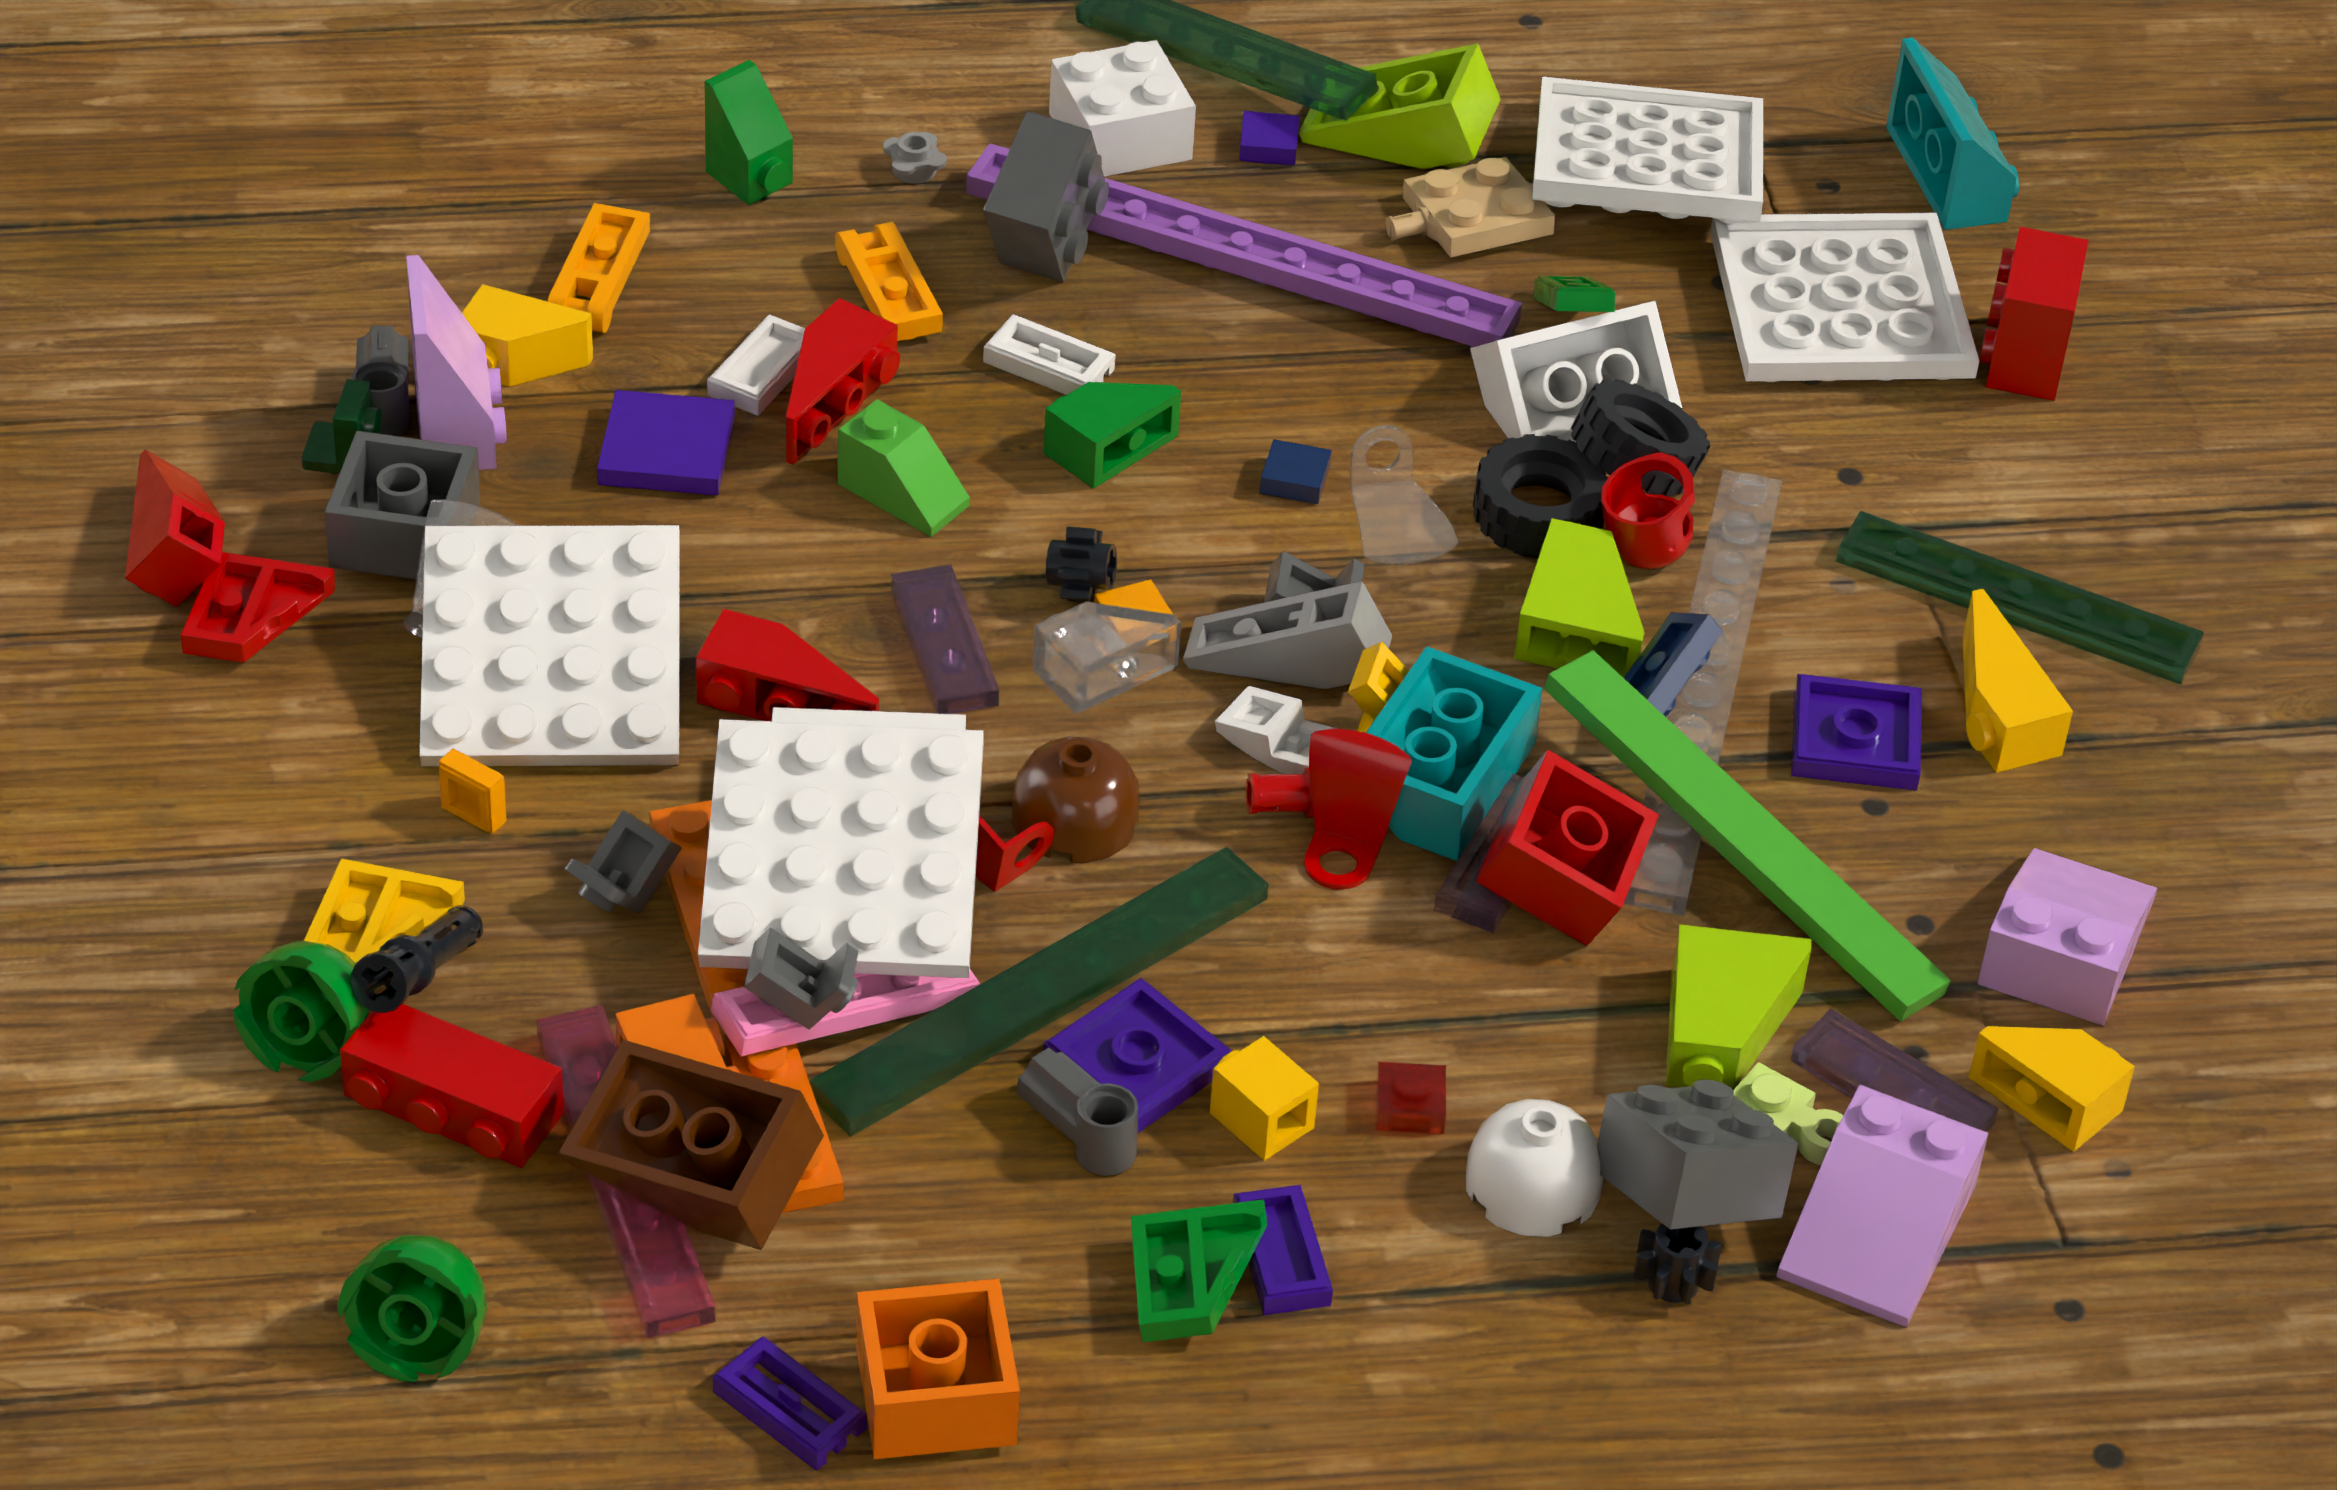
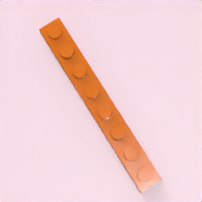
M712 800L649 811L650 826L682 847L666 872L665 877L709 1011L711 1010L714 993L744 987L748 969L699 966L698 949ZM718 1023L727 1066L735 1065L741 1074L800 1090L824 1134L782 1213L844 1201V1182L797 1044L740 1056Z

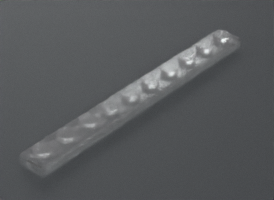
M1723 469L1689 613L1709 614L1723 632L1711 647L1710 656L1705 665L1691 675L1676 696L1674 708L1666 716L1717 765H1719L1782 486V480ZM1647 786L1643 805L1658 813L1659 817L1624 904L1684 916L1702 836Z

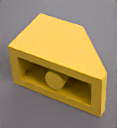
M484 284L481 285L462 312L485 344L488 368H499L501 385L511 387L587 367L593 360L591 313Z
M1987 1026L1979 1032L1968 1078L2065 1147L2075 1152L2123 1111L2135 1066L2122 1058L2115 1050L2106 1047L2082 1029Z

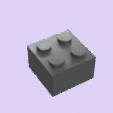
M1029 111L1026 112L983 209L1001 264L1064 282L1071 265H1078L1087 247L1088 233L1086 230L1093 214L1100 215L1109 195V183L1105 182L1101 167L1102 157L1097 153L1091 130Z
M356 431L325 510L329 567L424 581L425 526H472L480 505L477 447Z
M1698 1080L1691 1087L1666 1088L1658 1085H1642L1634 1092L1607 1094L1597 1150L1600 1159V1175L1666 1227L1669 1229L1782 1218L1799 1142L1775 1126L1772 1117L1752 1109L1734 1096L1733 1089L1728 1085L1713 1080Z

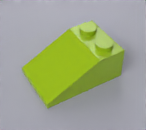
M1476 43L1327 74L1299 131V136L1302 143L1415 168L1427 169L1443 165L1447 168H1456L1475 159L1501 98L1480 46Z

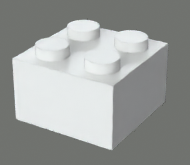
M1157 40L1134 42L1126 46L1094 52H1080L1073 56L1051 59L1049 114L1052 119L1092 131L1097 153L1102 157L1101 167L1104 177L1192 160L1196 105Z

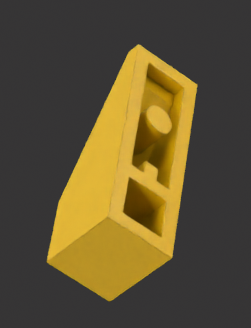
M1985 590L1972 591L1963 632L1966 732L1971 745L1975 750L1982 752L1996 773L2062 756L2073 710Z

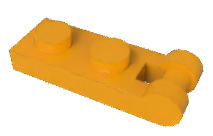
M594 203L550 292L548 302L591 313L592 331L606 333L611 323L615 304L649 235L650 213ZM576 296H585L590 298V301L578 299Z
M894 222L876 224L873 231L857 234L855 229L836 232L835 247L841 265L847 266L870 312L898 325L897 341L942 332L943 313Z

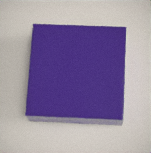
M1244 111L1239 161L1295 165L1299 115Z

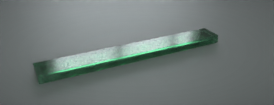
M1226 846L810 1079L809 1082L816 1103L851 1137L1266 901L1269 884Z

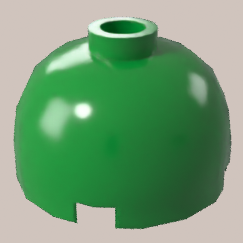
M295 941L278 946L265 953L237 979L234 989L235 991L240 988L238 994L240 1004L233 1010L234 1024L245 1046L264 1066L277 1073L282 1062L306 1071L307 1073L298 1079L301 1081L312 1082L332 1076L342 1067L340 1049L371 1012V1010L362 1006L355 997L351 987V972L356 963L347 954L329 944L310 941Z
M401 1235L378 1244L349 1274L343 1284L337 1303L339 1318L344 1313L345 1322L351 1331L346 1340L353 1352L375 1371L399 1381L416 1382L418 1380L417 1372L428 1375L441 1372L438 1378L452 1374L468 1358L475 1347L488 1310L485 1286L472 1260L454 1244L430 1235Z

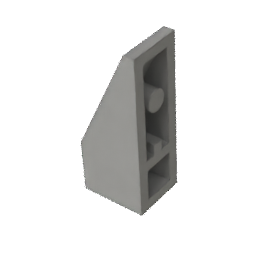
M1363 581L1196 617L1183 660L1190 669L1329 689L1351 684L1362 651L1381 641L1389 648L1392 634Z

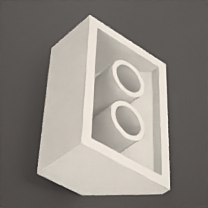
M1656 301L1470 348L1484 405L1508 438H1520L1526 434H1535V436H1546L1547 434L1558 436L1557 438L1568 441L1569 439L1576 442L1571 436L1573 431L1571 426L1593 386L1596 383L1600 384L1602 380L1606 379L1609 381L1623 380L1626 383L1641 385L1647 390L1661 394L1665 399L1676 403L1682 408Z

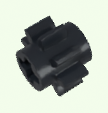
M1067 527L1066 540H1051L1046 557V579L1050 586H1062L1061 599L1094 603V594L1097 593V589L1111 590L1113 588L1117 572V550L1114 544L1102 543V531L1093 528Z
M1661 1223L1656 1233L1651 1230L1642 1229L1639 1237L1634 1277L1641 1280L1648 1279V1286L1655 1299L1660 1298L1667 1302L1690 1304L1691 1299L1697 1294L1699 1287L1712 1292L1715 1289L1722 1247L1721 1242L1708 1241L1707 1233L1702 1226L1669 1229Z

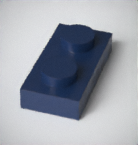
M1671 612L1624 679L1666 717L1674 708L1676 696L1691 675L1701 669L1709 659L1710 649L1723 630L1709 614Z

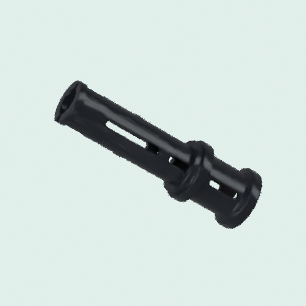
M458 905L452 907L447 911L448 913L430 925L425 926L415 935L392 937L380 947L379 951L362 957L355 964L351 972V987L355 997L362 1006L373 1012L387 1013L396 1010L407 1001L408 996L420 993L431 984L435 975V969L447 963L467 947L477 943L475 939H479L483 934V923L478 913L468 906ZM382 985L386 986L387 989L382 993L376 994L374 992Z

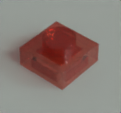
M1378 1062L1376 1078V1130L1444 1134L1446 1123V1065Z

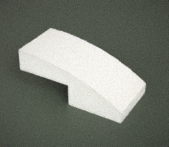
M1248 686L1215 720L1216 731L1229 742L1261 763L1283 774H1303L1304 769L1309 768L1311 733L1333 728L1305 720L1302 700Z

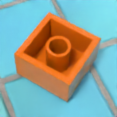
M1000 1278L857 1292L856 1349L874 1459L1017 1445L1020 1388Z

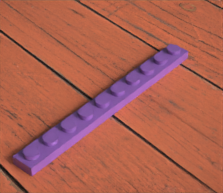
M989 143L966 175L967 194L988 200L1010 149ZM1105 178V182L1109 183V195L1106 205L1100 215L1093 214L1087 230L1099 235L1143 246L1155 252L1176 256L1199 263L1208 268L1219 269L1252 279L1261 284L1275 286L1314 300L1328 302L1361 312L1367 316L1384 319L1471 347L1511 337L1520 321L1521 302Z

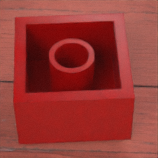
M2020 226L2015 249L2003 247L1996 282L2006 283L2007 285L1995 283L1987 322L1988 327L1998 328V330L1986 328L1979 359L1981 363L1990 364L1986 388L2055 401L2075 314L2088 239Z
M1547 750L1514 789L1475 882L1588 946L1621 910L1659 814Z

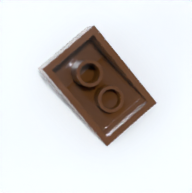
M623 1040L560 1149L559 1155L563 1161L700 1232L762 1250L824 1134L800 1090Z

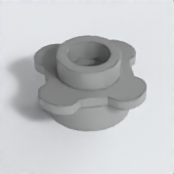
M909 132L900 138H888L883 143V152L892 157V172L894 176L903 182L914 184L927 182L936 175L937 170L943 169L947 163V157L938 151L936 147L937 137L932 133Z

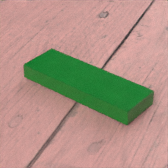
M1538 276L1534 280V299L1555 311L1615 312L1616 291L1591 277Z

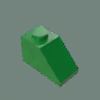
M749 59L704 81L706 172L747 205L792 184L793 137L757 65Z
M1087 382L1066 396L1057 398L1051 405L1045 408L1043 454L1094 489L1178 437L1181 390L1174 385Z

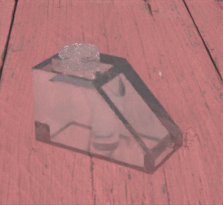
M1084 602L1065 612L1052 615L1045 621L1035 625L1033 671L1075 714H1078L1177 668L1181 621L1173 614Z

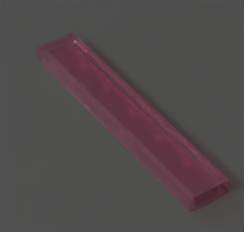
M602 1005L536 1019L537 1036L546 1061L562 1068L564 1111L571 1130L618 1050ZM588 1174L646 1337L651 1338L716 1322L715 1304L685 1224Z

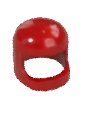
M1657 452L1621 465L1608 477L1602 487L1601 502L1605 528L1608 531H1612L1620 559L1628 565L1640 569H1659L1673 564L1681 558L1693 539L1694 522L1689 511L1695 503L1693 476L1686 464L1675 456ZM1653 470L1672 475L1680 481L1684 488L1680 501L1660 494L1644 493L1641 483L1643 475Z

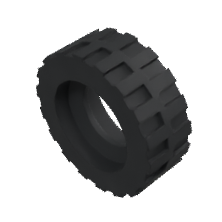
M1606 379L1602 380L1600 384L1596 383L1571 426L1573 430L1571 436L1578 444V449L1589 458V461L1606 471L1608 475H1611L1621 465L1634 459L1660 452L1675 456L1686 464L1694 478L1710 448V441L1706 439L1707 434L1705 430L1700 428L1697 424L1698 422L1691 415L1684 412L1683 408L1665 399L1664 396L1655 391L1652 392L1641 385L1626 383L1623 380L1609 381ZM1653 470L1647 472L1642 477V489L1647 493L1673 496L1676 493L1680 495L1684 492L1680 481L1669 473Z
M1526 434L1520 438L1514 439L1511 437L1505 439L1502 444L1491 447L1487 452V456L1481 458L1476 477L1473 516L1475 522L1480 524V531L1486 537L1489 536L1493 539L1494 544L1502 549L1505 547L1514 551V554L1521 556L1526 554L1539 558L1552 518L1599 529L1603 528L1602 487L1608 477H1606V471L1599 466H1595L1578 449L1576 442L1569 439L1568 441L1562 440L1554 435L1535 436V434ZM1524 486H1544L1566 494L1571 498V501L1558 506H1538L1516 498L1511 492Z

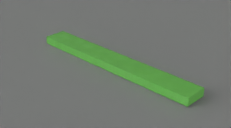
M1594 650L1549 673L1544 686L1545 691L1900 1022L1945 995L1951 980Z

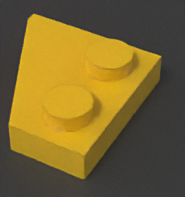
M341 858L304 941L329 944L347 954L357 963L365 955L379 951L380 947L392 937L399 935L413 936L425 926L430 925L448 913L447 911L452 907L463 905L465 901L464 882Z

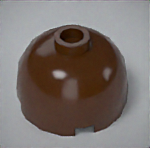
M1075 736L1051 740L1034 750L1017 773L1013 791L1012 824L1017 834H1020L1036 823L1048 822L1054 828L1055 834L1049 849L1044 854L1045 857L1050 858V852L1054 850L1060 853H1071V863H1089L1109 858L1127 847L1133 838L1134 827L1139 820L1140 791L1138 780L1126 758L1108 743L1091 737ZM1039 837L1030 841L1027 846L1033 850L1039 841Z

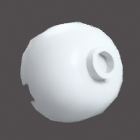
M1524 1099L1506 1104L1482 1123L1473 1139L1468 1152L1466 1166V1192L1471 1201H1473L1475 1195L1477 1201L1486 1208L1485 1218L1497 1227L1523 1236L1549 1237L1562 1233L1563 1224L1573 1222L1580 1216H1582L1580 1224L1590 1218L1600 1200L1603 1177L1600 1175V1159L1597 1150L1598 1140L1587 1121L1565 1105L1541 1099Z

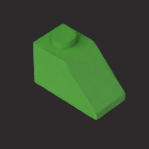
M876 399L838 429V485L930 537L970 506V496L923 424Z

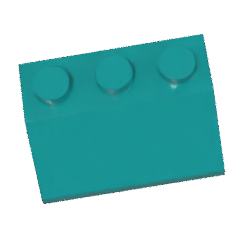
M1913 37L1902 38L1886 128L1933 211L1937 213L1944 230L2008 222L2012 198L2017 197L2019 192V178L2016 168L2012 164H2008L1998 146L1995 133L1992 130H1988L1978 113L1975 99L1968 96L1957 76Z
M1426 646L1366 732L1395 744L1409 755L1412 760L1389 824V828L1399 840L1455 861L1460 859L1537 742L1542 687Z

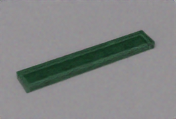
M1082 0L1075 6L1076 19L1080 24L1132 43L1157 40L1167 56L1347 121L1378 90L1376 74L1172 0Z
M1863 511L1859 512L1838 548L1836 559L1838 563L1969 609L1972 591L1984 589L2009 624L2180 685L2201 647L2204 632Z

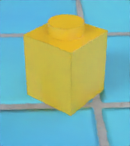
M1263 1036L1241 1051H1231L1213 1068L1209 1113L1265 1161L1314 1129L1319 1083Z

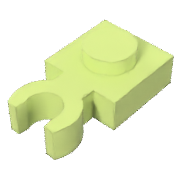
M1758 1062L1733 1090V1095L1752 1109L1772 1117L1775 1126L1799 1142V1151L1808 1161L1822 1165L1831 1143L1829 1140L1822 1138V1136L1832 1139L1843 1115L1834 1110L1813 1109L1815 1092Z

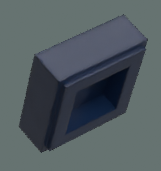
M1273 439L1261 476L1260 493L1319 504L1330 469L1332 450Z

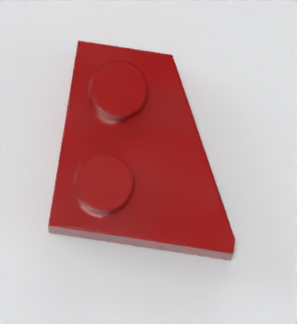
M222 552L221 564L204 580L181 632L182 653L242 663L246 662L333 594L336 587L334 569Z

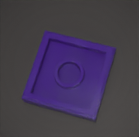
M615 390L597 467L598 485L719 495L735 417V400Z
M1797 674L1794 689L1791 776L1917 791L1921 774L1922 688Z
M1139 978L1043 1043V1051L1050 1048L1055 1053L1063 1052L1100 1084L1110 1083L1130 1090L1136 1097L1138 1104L1137 1134L1212 1082L1213 1068L1225 1055L1232 1051L1142 978Z

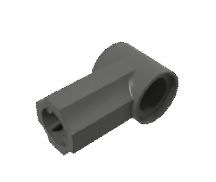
M371 326L370 331L365 336L357 338L356 369L352 379L371 382L372 406L380 408L382 413L380 434L399 437L410 426L408 394L410 346L408 337L401 336L395 331L393 326Z
M1047 1048L1032 1057L1029 1066L1018 1078V1095L1076 1144V1157L1080 1165L1091 1173L1103 1176L1116 1175L1131 1167L1137 1156L1138 1104L1132 1092L1120 1085L1100 1084L1063 1052L1055 1053L1052 1049Z

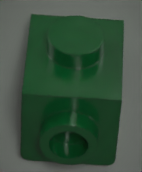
M346 380L332 418L333 423L317 421L312 426L301 456L303 469L340 474L356 431L380 434L382 413L380 408L372 406L371 382Z

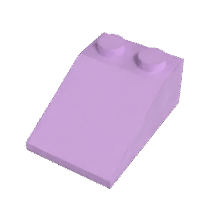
M406 256L415 397L420 440L477 447L479 470L497 469L495 444L507 443L504 407L492 408V404H502L499 368H488L484 342L420 256Z
M2034 848L2008 887L1990 929L1978 985L2104 1026L2158 888Z
M1859 1085L1834 1133L1778 1267L1776 1277L1907 1328L1975 1189L1988 1133Z

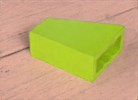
M1552 518L1520 612L1514 659L1559 669L1594 650L1624 678L1642 652L1645 632L1612 531Z
M1679 924L1671 971L1666 1086L1678 1088L1691 1087L1698 1080L1718 1081L1728 1085L1733 1090L1738 1086L1802 995L1812 939Z

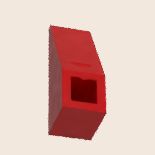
M839 298L805 328L786 414L787 463L794 465L810 449L819 447L826 439L828 433L846 416L855 414L863 401L881 384H887L892 380L900 364V354L897 352V324Z
M145 449L139 458L125 579L137 585L144 592L153 594L178 607L221 564L225 522L195 477Z
M723 609L696 657L698 704L772 722L773 707L879 711V698L784 624Z

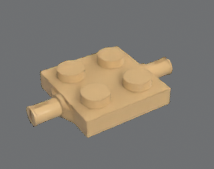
M1507 157L1498 159L1487 158L1476 164L1449 170H1433L1426 175L1404 179L1403 199L1413 212L1393 217L1389 216L1386 218L1385 224L1389 238L1391 237L1392 241L1416 234L1427 235L1438 242L1450 257L1552 235L1554 234L1555 214L1547 206L1549 204L1545 201L1532 200L1533 183L1526 181Z

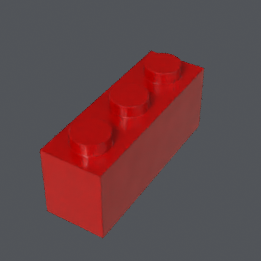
M405 1004L387 1013L371 1011L340 1049L344 1096L354 1099L365 1108L378 1109L410 1122L426 1133H437L471 1147L482 1156L498 1158L520 1168L525 1166L564 1114L561 1067Z

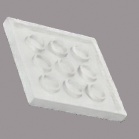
M1542 77L1532 200L1545 201L1547 204L1555 207H1570L1575 204L1601 206L1603 209L1614 213H1626L1631 210L1651 211L1673 219L1685 218L1691 215L1712 217L1726 224H1741L1745 221L1760 222L1763 206V98Z
M1937 213L1761 215L1760 222L1745 221L1741 224H1726L1712 218L1710 234L1746 381H1889L1893 379L1948 380L1976 378L1979 357Z
M679 525L425 526L420 721L421 767L439 766V760L453 748L486 766L679 765Z
M719 719L698 949L699 966L748 969L754 942L771 927L822 962H826L844 944L848 943L859 951L855 968L856 974L969 978L984 747L983 730Z

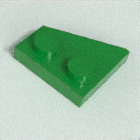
M1264 1199L1131 1216L1138 1320L1142 1342L1213 1334L1267 1227Z

